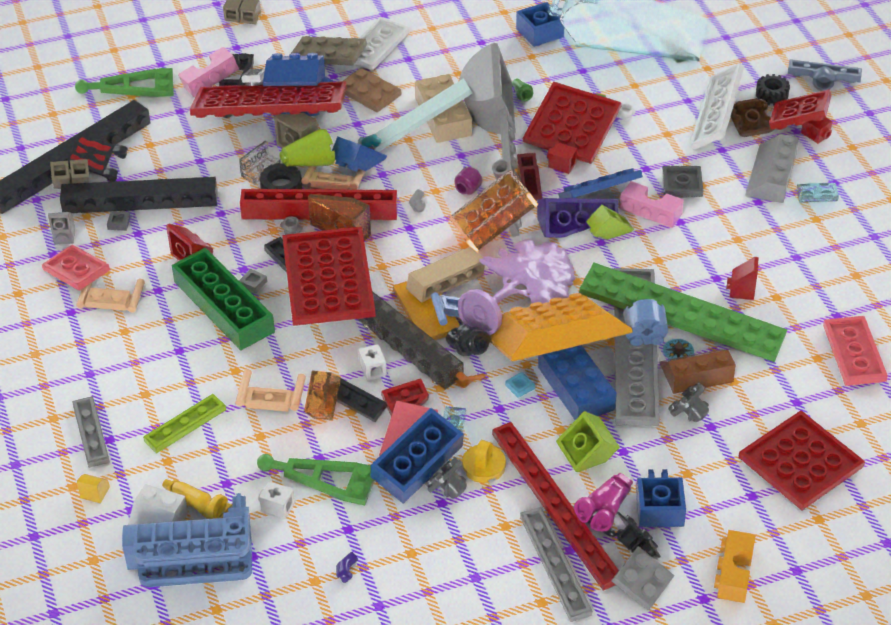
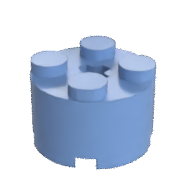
M644 299L633 302V306L629 309L628 306L625 308L623 313L624 323L631 327L633 333L626 334L631 345L640 346L642 343L644 345H659L664 342V338L668 333L665 307L662 304L660 306L655 300Z

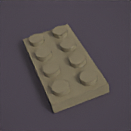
M302 36L291 53H300V56H307L308 53H318V56H324V64L354 66L367 46L366 39Z

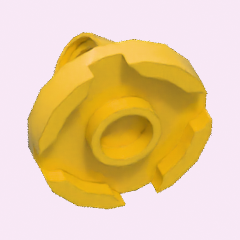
M482 439L478 445L469 448L462 458V468L466 472V476L474 482L488 483V480L499 479L505 472L506 459L504 453L499 448L493 446V443Z

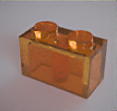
M312 370L304 413L313 419L333 420L340 378L332 372Z

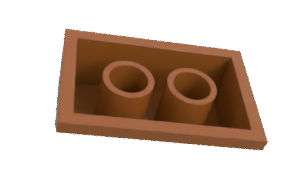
M719 349L660 361V366L673 394L684 392L689 386L693 387L698 382L703 384L705 388L734 382L736 364L729 350Z

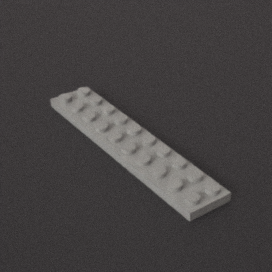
M614 268L615 270L655 283L654 269ZM614 306V316L624 323V309ZM626 334L614 337L615 391L617 393L615 406L616 425L659 426L657 345H644L642 343L640 346H633L630 344Z

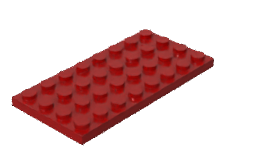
M346 81L320 82L317 86H263V84L256 86L200 87L190 107V116L205 118L207 115L224 117L228 114H233L235 117L244 116V114L260 116L263 113L280 115L282 112L299 114L306 111L310 114H316L319 111L336 113L342 108L347 84Z

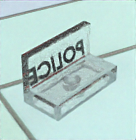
M263 141L239 159L241 177L254 185L260 181L259 176L264 168L275 163H281L279 158L269 153L268 141Z

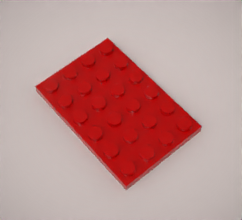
M362 226L282 235L293 326L376 317Z

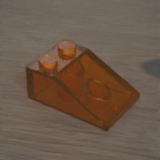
M310 194L308 196L311 226L322 231L362 226L364 241L371 235L370 206L366 203L348 197Z

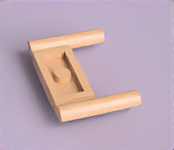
M309 166L301 182L304 185L311 183V187L317 189L351 188L352 190H357L366 171L358 169L355 177L349 175L315 172L317 166Z
M137 279L133 294H130L128 290L91 288L92 283L81 289L76 306L78 308L128 310L134 313L145 280Z
M249 369L244 370L235 402L237 406L246 405V408L286 412H289V408L293 411L299 409L306 380L304 374H298L295 389L292 391L248 387L252 371Z

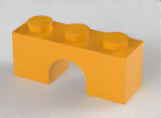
M728 530L727 539L722 538L720 552H724V557L719 556L717 570H721V575L716 574L714 588L718 589L717 598L745 603L750 570L740 569L737 566H751L756 534Z

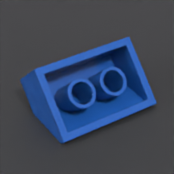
M282 53L272 54L266 60L263 86H317L325 78L324 56H318V53H308L307 56H300V53H291L289 56H283Z

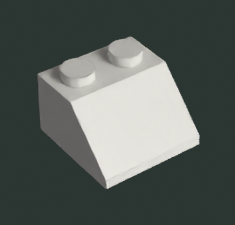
M144 484L134 499L128 525L183 521L188 514L185 496Z

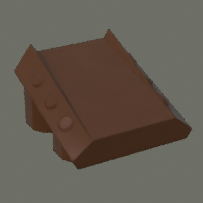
M755 98L738 101L734 104L730 117L741 137L767 134L775 130L770 129L769 121L771 117L766 113L768 109L766 101Z

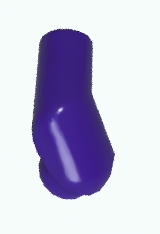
M353 552L347 554L336 565V576L343 583L348 582L353 577L349 570L358 561L357 556Z

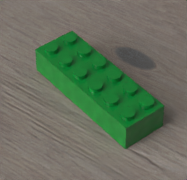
M207 248L172 264L174 283L240 351L275 333L273 314Z

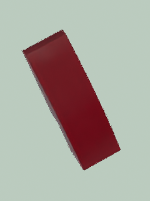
M536 153L517 154V173L523 202L543 199Z

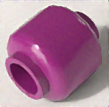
M468 166L464 167L455 176L454 184L459 193L472 195L482 185L483 180L477 169Z

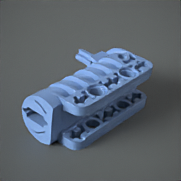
M236 493V496H232V508H228V512L223 513V518L123 525L122 547L127 570L138 569L139 581L144 587L238 581L249 578L252 575V537L249 506L246 507V496H241V493ZM244 566V571H239L240 567ZM216 567H223L225 569L220 573L212 572ZM171 570L178 571L176 576H166L167 572ZM194 570H198V573L193 575ZM151 573V578L146 579L147 574Z

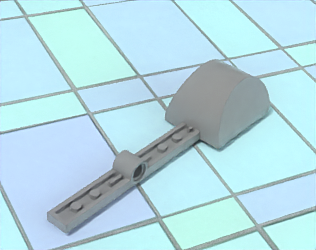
M491 43L480 49L469 59L461 72L459 81L464 78L473 93L464 99L472 120L486 131L501 134L502 159L492 165V171L497 183L505 188L507 226L511 236L516 237L520 236L519 228L522 227L520 216H518L521 208L519 201H517L520 194L518 186H516V183H519L518 175L515 172L518 166L514 157L516 147L513 143L516 128L512 80L498 43Z

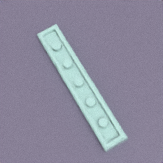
M464 78L376 132L375 134L382 141L374 149L377 152L381 151L473 94Z

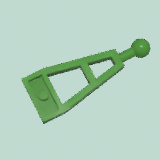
M173 68L150 69L100 78V82L88 83L86 80L80 79L75 83V90L80 94H84L88 90L100 89L101 93L149 97L174 96ZM155 78V88L130 86V82Z
M262 454L257 459V466L262 471H269L271 469L284 471V477L342 501L363 506L366 505L375 481L371 478V465L358 462L289 458L286 463L274 460L269 454ZM294 469L314 470L311 477ZM323 471L351 472L352 475L346 490L321 481L320 478Z

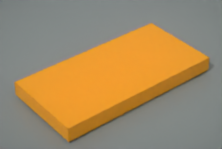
M407 281L393 285L395 295L423 344L445 338L452 329L460 326L455 316L447 315V324L440 325L432 299L421 303L406 289Z

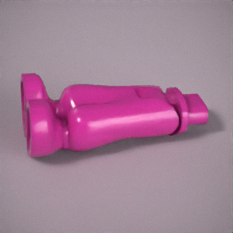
M623 473L613 475L588 497L579 498L574 505V510L579 520L586 523L597 512L591 520L590 527L596 531H608L613 526L614 517L630 492L633 481Z

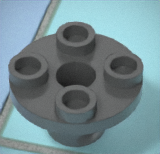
M698 382L693 387L689 386L682 393L684 397L679 401H674L668 407L670 414L675 417L684 411L688 415L689 421L699 422L704 419L709 413V404L699 398L705 390L704 385Z
M456 457L451 461L449 460L441 467L442 473L439 472L437 475L432 476L425 483L428 487L427 490L431 493L440 486L444 490L446 497L450 496L452 499L459 497L467 487V480L455 471L463 462Z

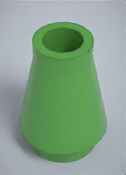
M518 78L512 81V87L519 100L528 101L533 97L534 92L531 85Z

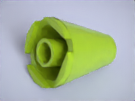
M318 129L283 147L279 153L280 160L286 166L333 165L335 150L331 151L330 145L333 144L331 136L326 129Z

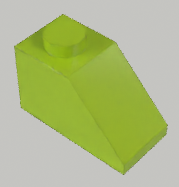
M601 205L586 221L590 226L589 231L598 238L600 236L606 240L634 230L624 216L604 205Z

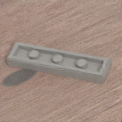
M93 396L72 401L88 468L110 463Z

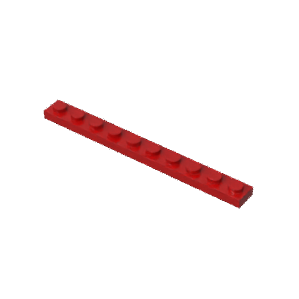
M509 422L492 429V435L601 589L604 591L616 586L612 579L619 569L587 525L579 520L574 507L513 423Z

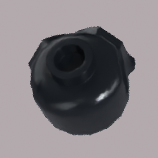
M464 324L452 329L446 335V342L451 348L456 349L459 355L464 357L480 355L486 352L490 344V337L486 331Z

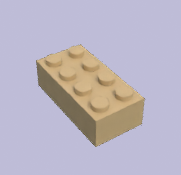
M450 74L415 81V99L420 106L452 86L454 82ZM463 100L427 122L436 143L472 136V117Z

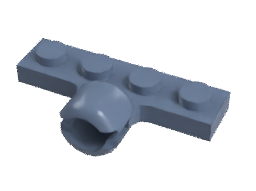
M789 59L787 74L810 76L813 78V86L819 91L831 89L834 86V81L843 80L848 83H861L862 68Z

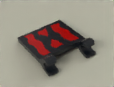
M79 133L67 161L68 165H70V160L87 159L89 172L114 182L117 179L118 171L106 167L112 153L121 159H125L128 148L123 145H113Z

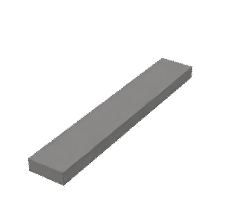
M542 507L520 512V519L570 622L592 616L593 611Z

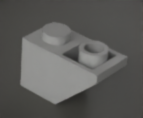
M70 212L48 213L54 245L74 244L75 224L73 214Z

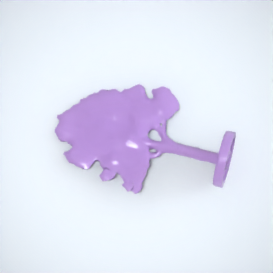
M524 239L513 246L518 253H508L505 249L499 248L498 255L502 258L483 256V259H479L481 264L486 265L498 276H502L504 286L492 297L480 289H471L461 295L458 301V312L462 322L470 327H478L486 331L490 336L498 331L502 324V314L498 303L511 294L517 293L530 298L532 303L541 302L542 304L550 302L549 300L552 298H568L569 288L567 286L573 284L575 273L565 248H560L553 242H544L542 245L535 246L533 239ZM519 284H523L527 287V289L518 290L515 289V287Z

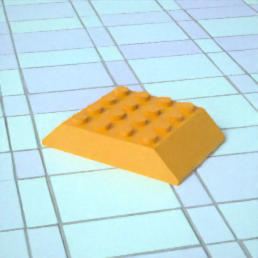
M573 293L564 299L552 298L549 300L550 302L543 304L535 302L530 304V307L511 308L509 312H505L502 315V324L498 331L489 337L490 343L513 362L633 333L631 327L581 293Z

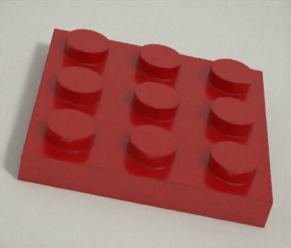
M830 89L776 102L769 121L770 129L782 130L790 125L795 124V126H799L807 121H820L824 119L827 115L832 96Z

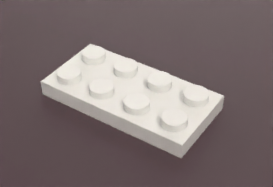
M379 17L359 37L360 39H366L367 46L355 65L373 71L410 33V27Z

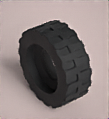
M275 163L264 168L263 172L260 173V189H303L301 171L296 166ZM279 179H286L291 181L290 183L281 186L272 184L273 181Z

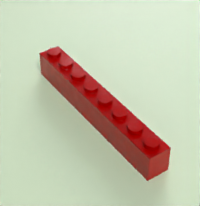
M241 189L240 210L241 219L284 220L291 216L296 217L298 220H397L398 198L397 190Z

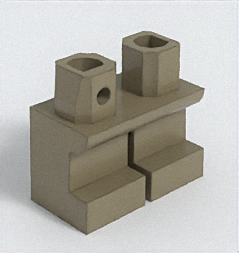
M226 0L223 6L224 21L240 23L241 20V23L256 25L258 21L257 16L261 13L260 0Z
M87 159L70 160V169L68 161L50 162L54 189H61V184L89 183Z

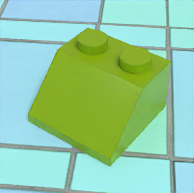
M586 411L556 440V443L575 472H581L606 463L620 448L601 418Z

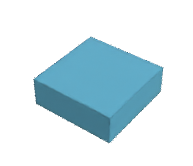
M523 372L505 381V386L517 398L535 389V383Z

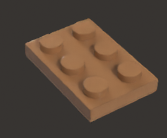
M363 68L358 69L343 80L347 84L346 96L377 113L402 95L400 88Z

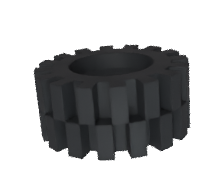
M766 74V77L761 76V79L759 78L757 81L755 96L758 100L766 101L767 105L770 106L771 103L775 106L776 102L788 99L789 81H786L785 77L781 78V75L775 76V74H772L770 76Z

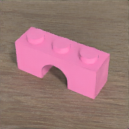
M225 47L209 55L211 61L209 66L198 69L192 65L178 74L184 88L193 97L197 95L200 87L213 86L239 70L234 56Z
M630 181L620 196L621 210L671 228L674 227L683 213V199L666 193L662 199L651 200L648 198V187Z

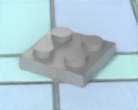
M638 546L612 579V582L646 610H649L675 575Z

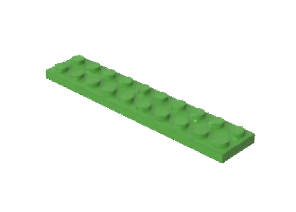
M593 262L579 289V293L624 310L627 306L628 309L632 307L633 302L638 300H655L658 305L661 306L662 304L665 307L667 325L772 362L776 361L788 330Z

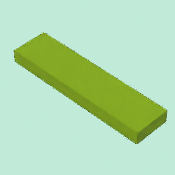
M211 394L143 436V440L157 454L226 411V405L214 394Z

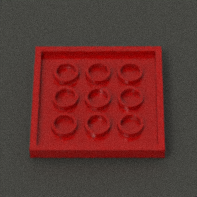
M553 81L522 138L523 142L546 150L553 148L556 142L577 148V160L592 164L622 104L619 101Z
M802 410L739 451L738 455L739 459L801 511L861 470L865 465V461Z

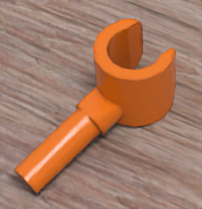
M458 372L456 377L459 380H456L455 383L461 388H466L470 382L484 379L485 374L466 376L463 372Z

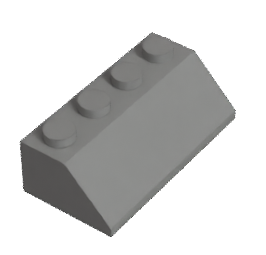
M779 134L759 145L745 196L784 203L797 154L799 137Z

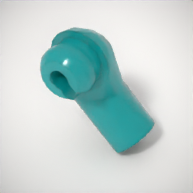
M372 134L367 137H360L358 144L366 147L372 145L378 147L382 140L376 134Z

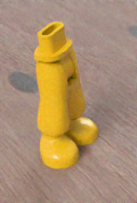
M165 479L162 483V486L167 491L185 496L186 505L197 510L206 519L223 518V513H227L228 508H232V504L228 503L227 497L222 494L211 498V495L207 492L201 491L185 482Z

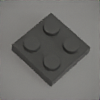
M662 166L664 195L667 193L675 197H703L701 166Z

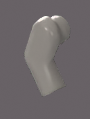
M417 189L409 200L412 209L418 213L424 211L426 206L425 202L423 204L421 202L424 192L420 189Z

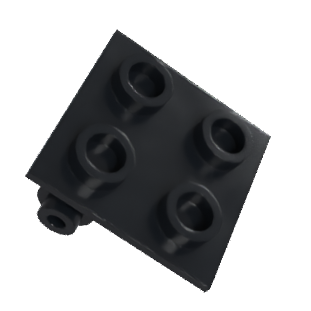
M618 511L617 514L626 527L624 530L619 529L617 531V540L628 550H631V553L639 546L651 557L656 554L660 558L661 555L657 551L659 546L652 540L653 537L645 529L641 530L636 526V521L628 514L624 517Z

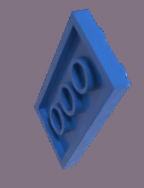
M634 168L625 169L614 174L564 187V192L558 193L559 198H575L642 178V171H634Z

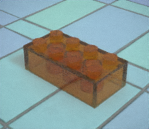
M510 169L448 218L468 245L477 252L536 207L538 203Z

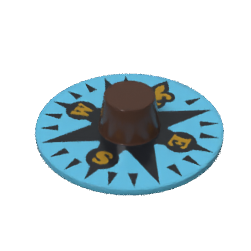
M672 339L663 346V353L668 359L694 355V347L686 340Z

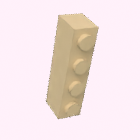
M471 246L460 250L457 253L408 273L406 289L422 303L431 299L432 293L440 295L482 276L485 265H482L479 259H483V257Z

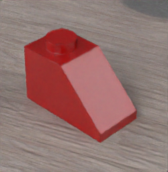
M753 257L732 269V275L727 277L726 289L730 290L729 298L754 300L759 257Z

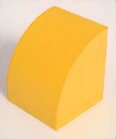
M88 474L81 475L77 480L80 498L97 503L102 502L110 488L107 479Z

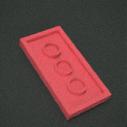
M865 316L825 319L823 327L845 386L887 382L888 375Z

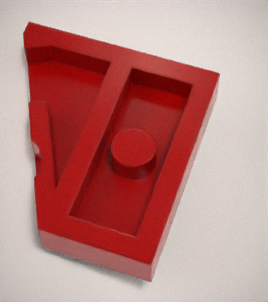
M421 378L381 391V396L386 402L391 416L396 401L422 406L429 400V394Z

